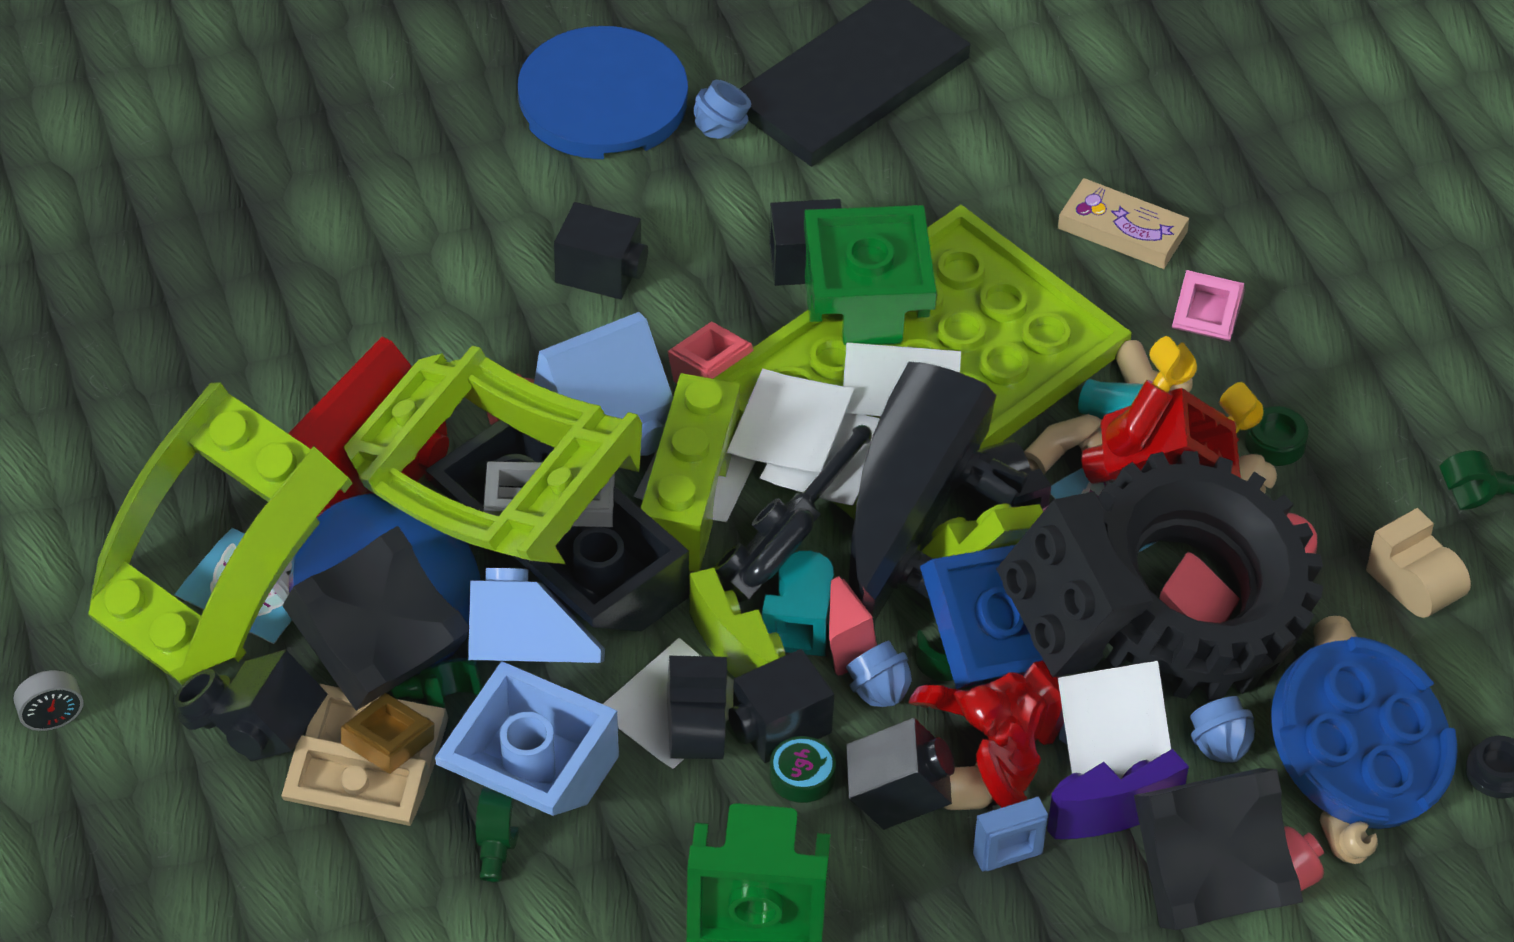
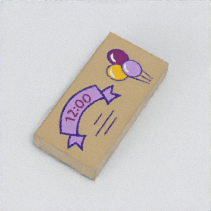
M1083 178L1059 214L1058 229L1165 269L1187 234L1189 218Z

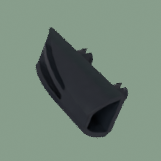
M910 361L907 363L889 396L874 431L862 471L851 538L849 586L872 615L873 623L893 590L898 589L901 585L929 599L920 566L933 558L921 552L920 547L955 488L963 484L999 504L1008 503L1013 507L1016 492L1021 493L1028 478L1027 473L1020 472L979 450L980 445L989 432L996 394L987 384L977 379L933 364Z

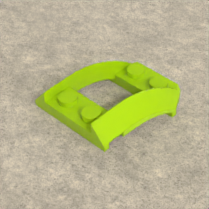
M471 346L461 359L447 362L443 353L418 359L347 442L344 449L365 488L428 526L456 539L485 549L530 561L565 564L555 547L561 538L571 529L574 522L599 491L608 483L618 468L639 472L642 422L637 414L628 412L623 419L605 415L599 405L576 400L538 386L487 358L480 347ZM464 397L518 431L554 448L499 516L488 514L451 500L401 473L415 459L418 451L439 426L452 415L454 409Z
M221 382L210 383L149 458L120 507L98 558L88 615L92 620L181 685L196 673L232 658L239 662L246 654L243 645L269 593L295 554L320 524L316 517L339 489L345 493L351 486L352 481L314 446L312 449L308 448L229 394ZM196 453L268 502L248 528L231 555L209 597L202 615L196 613L129 564L139 540L157 507Z

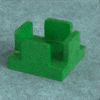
M924 205L812 209L804 211L806 241L805 287L810 322H822V314H842V340L844 345L847 343L876 345L898 344L903 341L904 318L907 311L916 310L917 318L930 317V310H935L937 292Z
M734 803L729 807L725 844L722 847H709V823L695 822L693 843L690 845L687 868L686 942H823L831 834L817 833L815 855L798 854L794 850L797 828V811L794 808Z

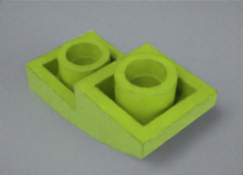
M1003 503L986 510L974 521H966L963 517L953 518L942 523L932 532V541L921 552L935 559L1016 545L1044 511L1040 504L1011 507L1010 504Z
M715 568L690 573V615L698 632L715 657H727V670L735 678L786 656L779 634L777 632L768 633L759 609L741 614L734 591L723 590Z

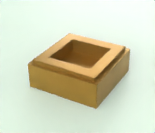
M384 693L341 726V744L391 774L434 740L435 723L389 694Z

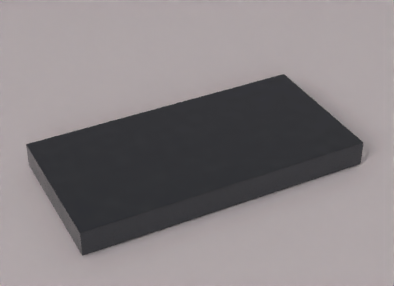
M872 0L741 87L740 90L751 101V107L746 113L748 121L812 167L969 59L970 43L908 0Z

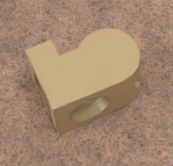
M1416 508L1375 531L1366 571L1410 612L1418 617L1425 618L1467 595L1471 588V580L1468 570L1460 557L1450 548L1443 547L1431 535L1434 523L1421 510Z

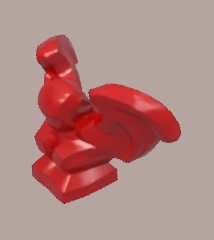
M1043 660L1034 662L1023 675L1009 672L996 681L976 686L970 690L952 689L944 685L919 686L909 700L911 705L925 708L930 707L964 716L971 725L988 736V739L981 741L976 753L977 764L989 793L1001 808L1027 800L1024 793L1030 786L1041 761L1040 755L1036 751L1035 741L1038 739L1043 745L1052 744L1064 724L1058 677H1052Z

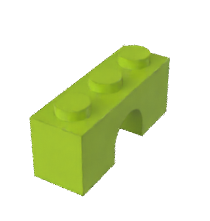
M680 373L640 509L689 550V571L698 572L701 568L713 525V506L718 477H726L732 454L727 453V450L739 424L741 384Z

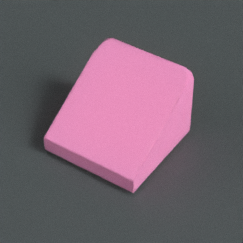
M1186 270L1172 328L1230 342L1245 292L1244 283Z

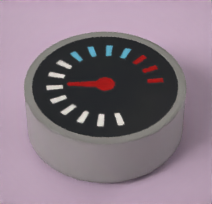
M49 670L30 676L18 686L13 697L20 722L25 727L37 731H47L62 727L74 720L83 708V698L77 680L74 676L64 671Z

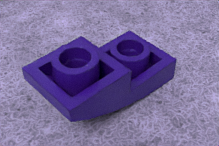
M1171 749L1151 762L1149 760H1142L1134 764L1127 770L1122 779L1105 762L1084 774L1073 773L1063 779L1052 792L1047 831L1054 839H1079L1114 833L1140 825L1134 795L1186 784L1189 766Z

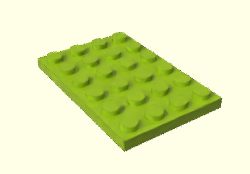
M959 205L927 227L937 292L935 310H930V317L917 318L916 310L907 311L904 318L903 341L898 344L876 345L961 351L960 373L987 384L996 394L989 432L980 445V449L1003 442L1116 359V354L1125 341L1131 340L1132 332L963 205ZM807 310L754 346L753 352L713 378L741 384L739 422L762 368L788 376L843 386L846 345L843 344L842 314H822V322H810ZM867 415V416H871V417H875V418H880V417H881V416ZM858 496L853 506L833 502L855 520Z

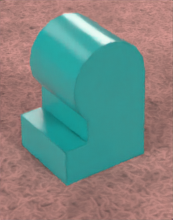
M797 551L793 553L779 569L778 596L765 595L762 619L768 633L777 632L779 634L785 652L792 653L802 649L807 655L826 656L829 637L831 580L834 579V570L830 560L821 553L813 551Z

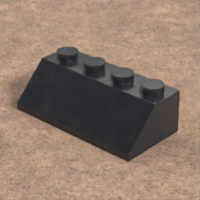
M498 420L427 468L425 475L426 479L449 499L484 512L487 462L543 463L554 448ZM499 485V487H509V488H522V487H523V486H503V485ZM615 486L613 527L572 526L555 546L565 564L530 561L515 557L585 621L596 628L642 632L689 598V550Z

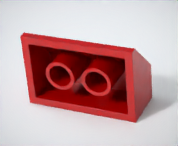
M383 336L288 433L308 448L312 449L313 446L317 448L352 481L351 486L345 493L339 489L320 514L345 499L358 495L375 494L364 487L344 446L412 368L396 345ZM446 421L439 426L418 451L415 459L401 473L417 482L425 474L427 468L446 456L449 448Z

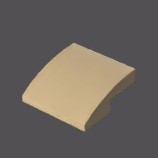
M320 684L328 695L310 721L306 735H302L296 744L281 795L283 800L411 826L423 799L436 762L435 756L439 752L448 721L446 709L397 699L435 723L434 740L389 774L341 744V726L375 700L356 711L339 687Z

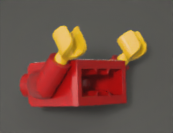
M1169 336L1160 338L1154 343L1149 354L1159 373L1153 382L1150 380L1145 381L1131 406L1104 416L1101 421L1102 444L1087 448L1082 453V466L1085 476L1090 483L1099 484L1116 480L1122 468L1131 462L1142 470L1151 454L1163 452L1169 464L1173 465L1177 463L1183 451H1197L1200 465L1213 467L1219 456L1232 460L1231 473L1241 478L1237 445L1239 438L1236 434L1240 429L1248 430L1262 420L1264 413L1263 405L1243 382H1237L1229 387L1220 398V406L1229 417H1226L1183 388L1169 391L1172 385L1183 384L1190 380L1197 371V363L1194 355L1185 343L1181 342L1177 346Z

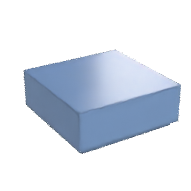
M1039 796L977 815L973 855L982 872L997 869L1043 853L1048 813Z

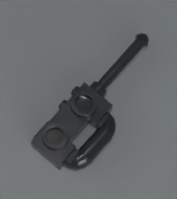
M866 425L856 426L852 430V436L803 493H796L790 502L783 503L777 498L770 502L752 522V526L758 531L755 537L746 547L741 543L733 546L714 567L716 573L720 576L719 580L724 591L733 590L738 602L748 600L762 584L766 583L782 567L808 536L815 520L821 515L816 510L814 503L864 444L870 443L872 439L870 427Z

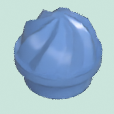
M714 80L708 89H701L697 94L694 105L695 123L705 136L716 139L729 138L739 130H742L747 124L748 116L746 113L751 107V101L736 86L726 81Z
M889 640L866 651L846 666L853 679L849 686L853 693H857L870 706H895L902 701L912 682L911 671L907 663L909 659L904 652L897 654Z
M1229 696L1212 701L1198 708L1190 715L1195 728L1191 733L1192 740L1210 760L1237 762L1249 751L1254 740L1255 728L1253 722L1255 719L1251 710L1243 709L1237 696Z

